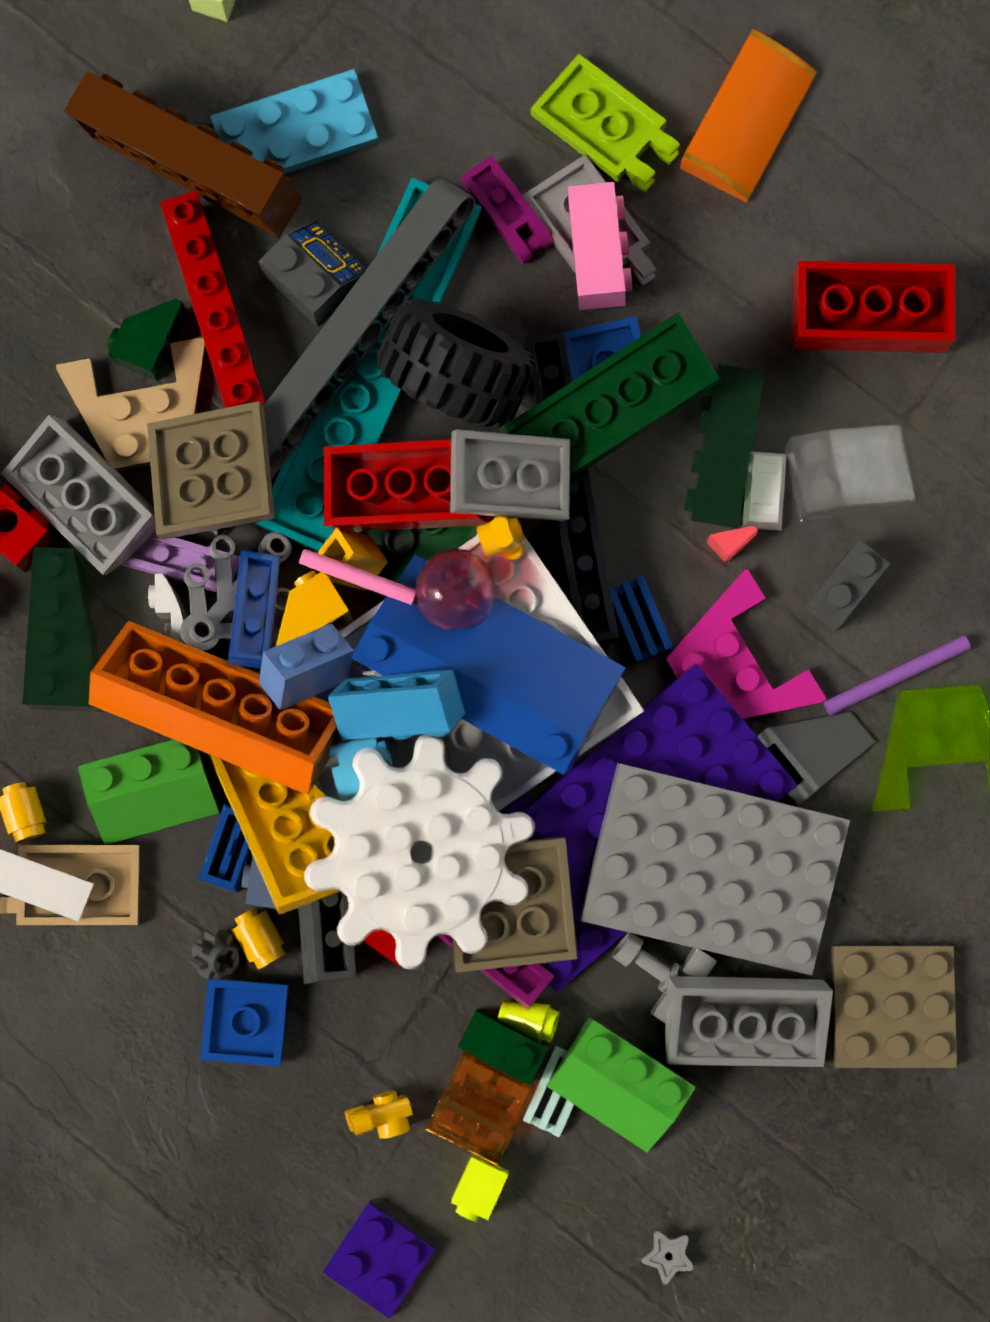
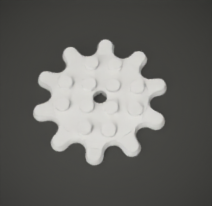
M424 734L418 738L414 746L412 761L402 768L389 766L381 754L372 748L359 750L353 758L352 765L360 781L357 795L347 801H339L328 796L320 797L314 801L310 810L314 823L332 833L335 846L333 852L328 857L316 860L307 866L305 881L315 891L338 889L347 896L349 908L338 924V937L343 943L354 946L363 942L373 931H388L396 941V959L406 969H416L423 964L429 941L439 934L452 936L458 946L468 954L480 952L487 943V933L480 920L481 911L484 906L493 901H500L512 906L519 905L525 901L529 891L526 881L507 869L505 855L511 846L525 842L532 836L534 823L532 818L523 812L502 814L493 807L491 794L500 783L503 774L500 764L493 759L484 758L475 763L469 771L460 774L455 773L445 764V744L443 740L431 734ZM421 840L429 842L433 848L431 857L424 864L415 863L410 857L412 845Z

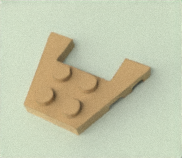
M203 337L170 343L177 381L169 384L99 397L94 365L90 358L56 365L61 379L104 457L117 472L151 466L147 423L197 414V400L203 377V361L207 350Z

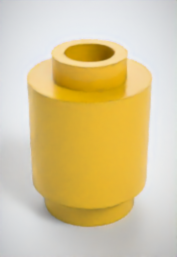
M20 782L3 788L4 795L0 797V811L9 836L13 835L15 844L45 835L44 825L47 821L36 787H27L26 782Z
M254 907L234 919L238 926L231 931L249 963L254 962L258 970L286 954L282 947L284 941L266 910L258 913Z

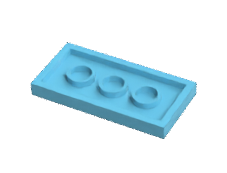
M354 69L210 116L215 131L220 135L219 140L228 145L232 141L244 145L253 152L251 157L261 162L265 158L275 161L286 170L284 174L379 143Z

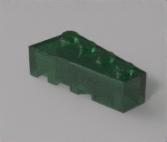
M717 364L714 366V369L722 382L704 393V395H709L707 411L701 410L697 433L703 434L701 450L694 449L690 470L692 473H697L694 489L687 488L684 511L690 512L689 519L691 521L738 529L765 372Z
M33 547L22 704L31 709L106 712L89 705L90 672L100 659L96 643V630L90 610L91 604L82 556L73 548Z

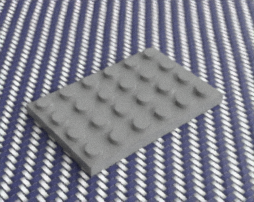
M617 763L579 919L587 923L812 975L850 820Z

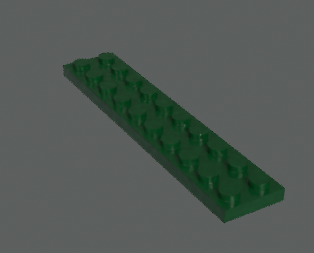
M677 312L494 433L570 439V479H572L721 383L722 380L682 315ZM477 526L358 531V533L371 536L388 561L378 576L394 582L398 581L415 554L436 564L478 535Z

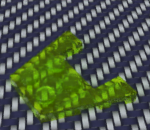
M980 685L899 691L887 738L888 744L879 773L878 788L872 804V811L911 809L907 768L985 762L990 798V707Z

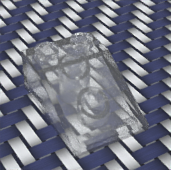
M899 425L826 430L790 437L785 446L800 522L915 500Z

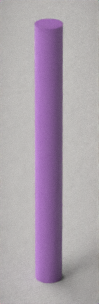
M963 635L824 701V707L831 716L970 650L971 645L967 637Z

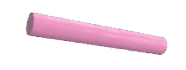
M304 549L300 557L299 564L409 605H413L418 593L416 589L308 549Z

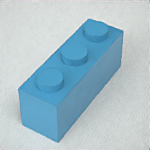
M453 669L344 679L328 696L341 740L393 737L396 740H403L421 734L441 737L452 732L455 725L465 714Z

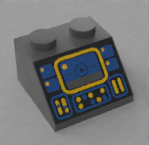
M317 220L285 234L258 261L263 276L317 327L341 304L367 269Z

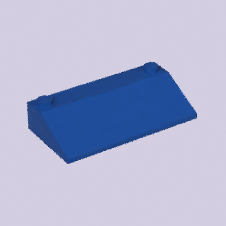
M415 554L397 581L399 584L418 590L414 604L409 605L387 596L367 626L351 658L381 675L453 669L465 711L461 719L563 775L569 774L626 668Z

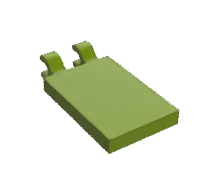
M580 54L574 58L530 108L532 117L580 154H586L593 164L618 182L626 174L633 184L645 193L655 183V179L652 177L656 173L651 167L639 160V157L650 146L658 157L669 165L680 154L677 150L680 143L663 132L666 128L667 120Z

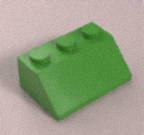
M174 739L78 766L87 805L104 845L118 843L220 814L205 753Z
M591 1018L587 1019L546 1085L646 1152L654 1146L674 1123L696 1088Z

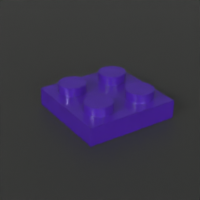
M368 1202L322 1273L390 1319L436 1247L371 1202Z

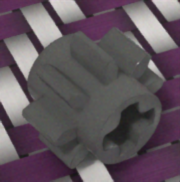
M220 929L216 935L205 930L204 934L199 936L192 944L193 958L189 960V963L198 968V974L209 981L215 974L222 979H226V975L232 973L238 966V951L241 947L232 941L233 935L223 929Z

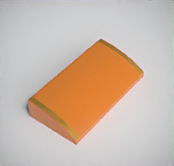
M752 29L683 155L680 169L747 203L817 72L781 44Z

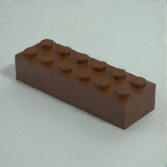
M86 71L64 112L90 139L190 192L197 190L199 197L280 239L302 201V198L294 188L295 182L284 175L286 170L281 165L268 158L261 162L251 157L253 152L236 141H232L230 145L219 140L220 135L204 124H199L198 128L186 123L187 117L171 107H167L165 111L154 106L156 102L148 95L139 90H135L133 94L123 90V84L106 73H103L100 78Z

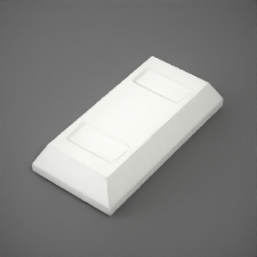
M748 451L742 528L755 526L757 529L782 530L787 454Z

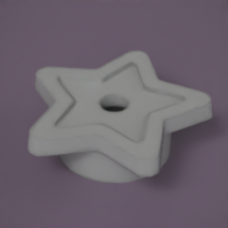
M658 1230L653 1233V1249L641 1261L645 1265L658 1269L663 1284H668L677 1271H692L694 1269V1265L685 1254L689 1240L688 1235L685 1234L672 1239ZM666 1253H672L673 1257L671 1260L665 1259Z

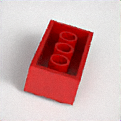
M798 261L792 275V349L946 353L954 343L955 264Z
M451 439L324 447V526L335 530L336 527L358 532L479 526L491 522V516L450 513Z

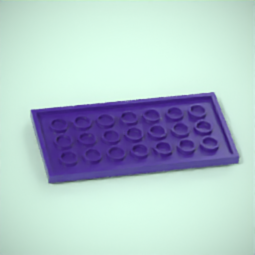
M695 663L642 708L645 712L608 736L574 765L569 774L560 777L521 811L528 814L534 823V832L528 840L554 837L566 838L577 959L539 963L554 975V979L549 985L556 993L627 933L583 922L579 919L617 763L776 802L797 786L796 782Z

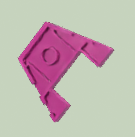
M748 569L744 570L672 651L665 660L675 679L692 664H697L743 720L821 704L827 699L809 669L773 689L731 621L766 599Z

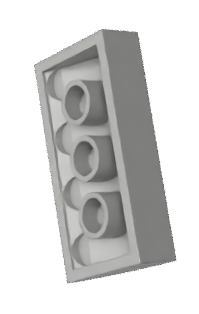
M48 415L1 473L102 575H108L120 566L156 531L154 507L65 420Z
M668 976L665 1017L666 1062L668 1065L824 1067L833 991L823 979Z

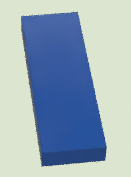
M241 550L228 664L261 668L263 652L271 649L280 566L279 555Z

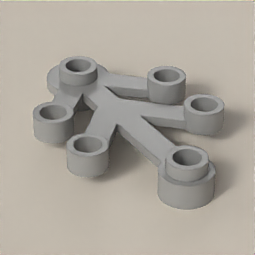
M276 532L267 534L258 546V553L279 555L280 564L285 562L292 551L290 540ZM217 536L209 547L210 555L214 558L217 602L208 612L204 586L210 578L208 568L201 563H194L184 573V581L189 588L191 615L183 621L180 635L183 643L202 651L212 649L219 639H230L232 623H219L228 612L234 611L237 580L232 583L230 559L235 551V543L229 536ZM278 541L281 543L283 551L280 553L274 552L270 546L271 542ZM216 543L226 544L228 553H219L216 550ZM193 570L201 572L203 581H193L190 577V572ZM278 588L276 595H283L288 599L290 590ZM275 603V613H284L285 607ZM195 626H205L208 635L206 637H199L195 633Z

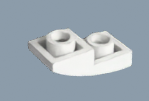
M155 574V585H149L148 589L149 607L155 608V613L161 619L171 618V623H165L164 635L183 643L180 628L187 616L182 602L170 581L163 574Z

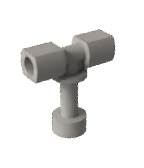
M627 932L616 946L612 958L625 967L633 962L660 980L658 990L663 993L650 1011V1014L665 1023L668 976L707 977L717 961L702 950L692 948L681 966L675 962L670 967H667L641 949L644 942L643 939L634 933Z

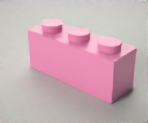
M614 182L569 186L568 201L579 310L626 306V292L633 291L631 268H623L622 256L629 255L627 231L619 232L618 224L619 219H625L623 195H615Z

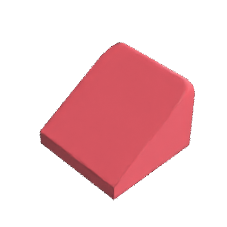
M755 526L714 533L709 535L706 542L726 563L731 561L754 540L758 534V529Z

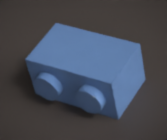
M332 623L264 651L259 684L279 710H283L338 686L344 679H348L352 662L351 656L354 650Z

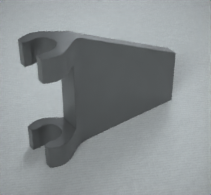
M851 712L767 728L757 736L766 748L772 746L801 781L783 797L792 806L800 805L875 743V740Z

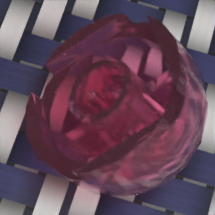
M452 548L437 552L426 560L417 575L415 591L418 611L430 624L442 630L451 631L452 627H465V630L476 627L487 618L493 608L496 585L492 570L480 556L469 550Z

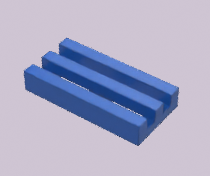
M644 576L622 583L618 587L610 588L614 612L635 663L673 648ZM636 588L639 589L661 645L655 646L633 593V590ZM625 594L647 647V650L643 652L640 651L618 595Z
M224 804L198 880L238 892L244 867L248 862L251 851L245 839L231 882L225 880L242 831L237 819L217 877L210 875L230 815L235 816L231 806Z

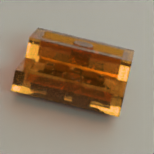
M463 1051L425 1130L498 1166L534 1093L535 1086H529Z

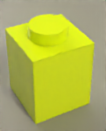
M472 1153L451 1199V1203L457 1205L455 1212L474 1222H477L479 1217L488 1220L507 1180L509 1171Z

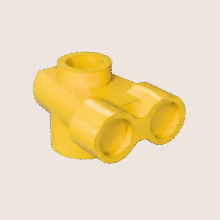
M495 516L491 522L477 526L479 540L486 557L501 552L503 557L509 561H518L523 557L525 549L521 541L525 539L517 517Z
M396 1090L382 1092L373 1096V1104L360 1105L345 1110L348 1127L351 1132H354L355 1136L372 1131L377 1127L378 1135L381 1139L395 1137L408 1132L410 1125L407 1117L413 1115L408 1097L404 1094L397 1096Z

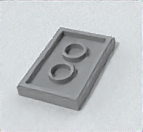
M455 430L452 432L450 513L555 521L569 519L570 439Z

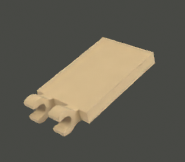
M18 845V856L95 885L80 922L13 897H0V914L17 913L16 925H139L140 845Z

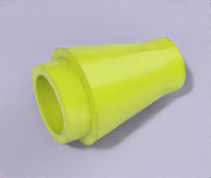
M504 999L499 1011L498 1022L511 1027L538 1043H541L542 1040L551 1043L557 1029L560 1012L551 1009L552 1006L549 1004L534 1003L527 1010L519 1002Z

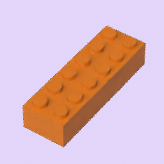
M129 620L90 672L89 705L309 795L331 758L329 747L341 741L329 702L313 696L283 710H279L259 684L260 674L239 665L228 664L227 660Z

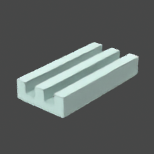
M555 1045L522 1120L560 1137L574 1106L573 1103L566 1100L556 1124L549 1123L560 1097L559 1094L553 1091L541 1119L534 1116L559 1058H563L567 1050Z

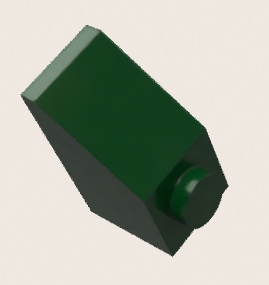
M173 299L124 318L120 328H115L108 340V354L113 362L157 381L171 351L170 343L175 342L188 314L183 302Z
M475 1011L458 1045L460 1049L529 1086L548 1050L547 1046L478 1011Z

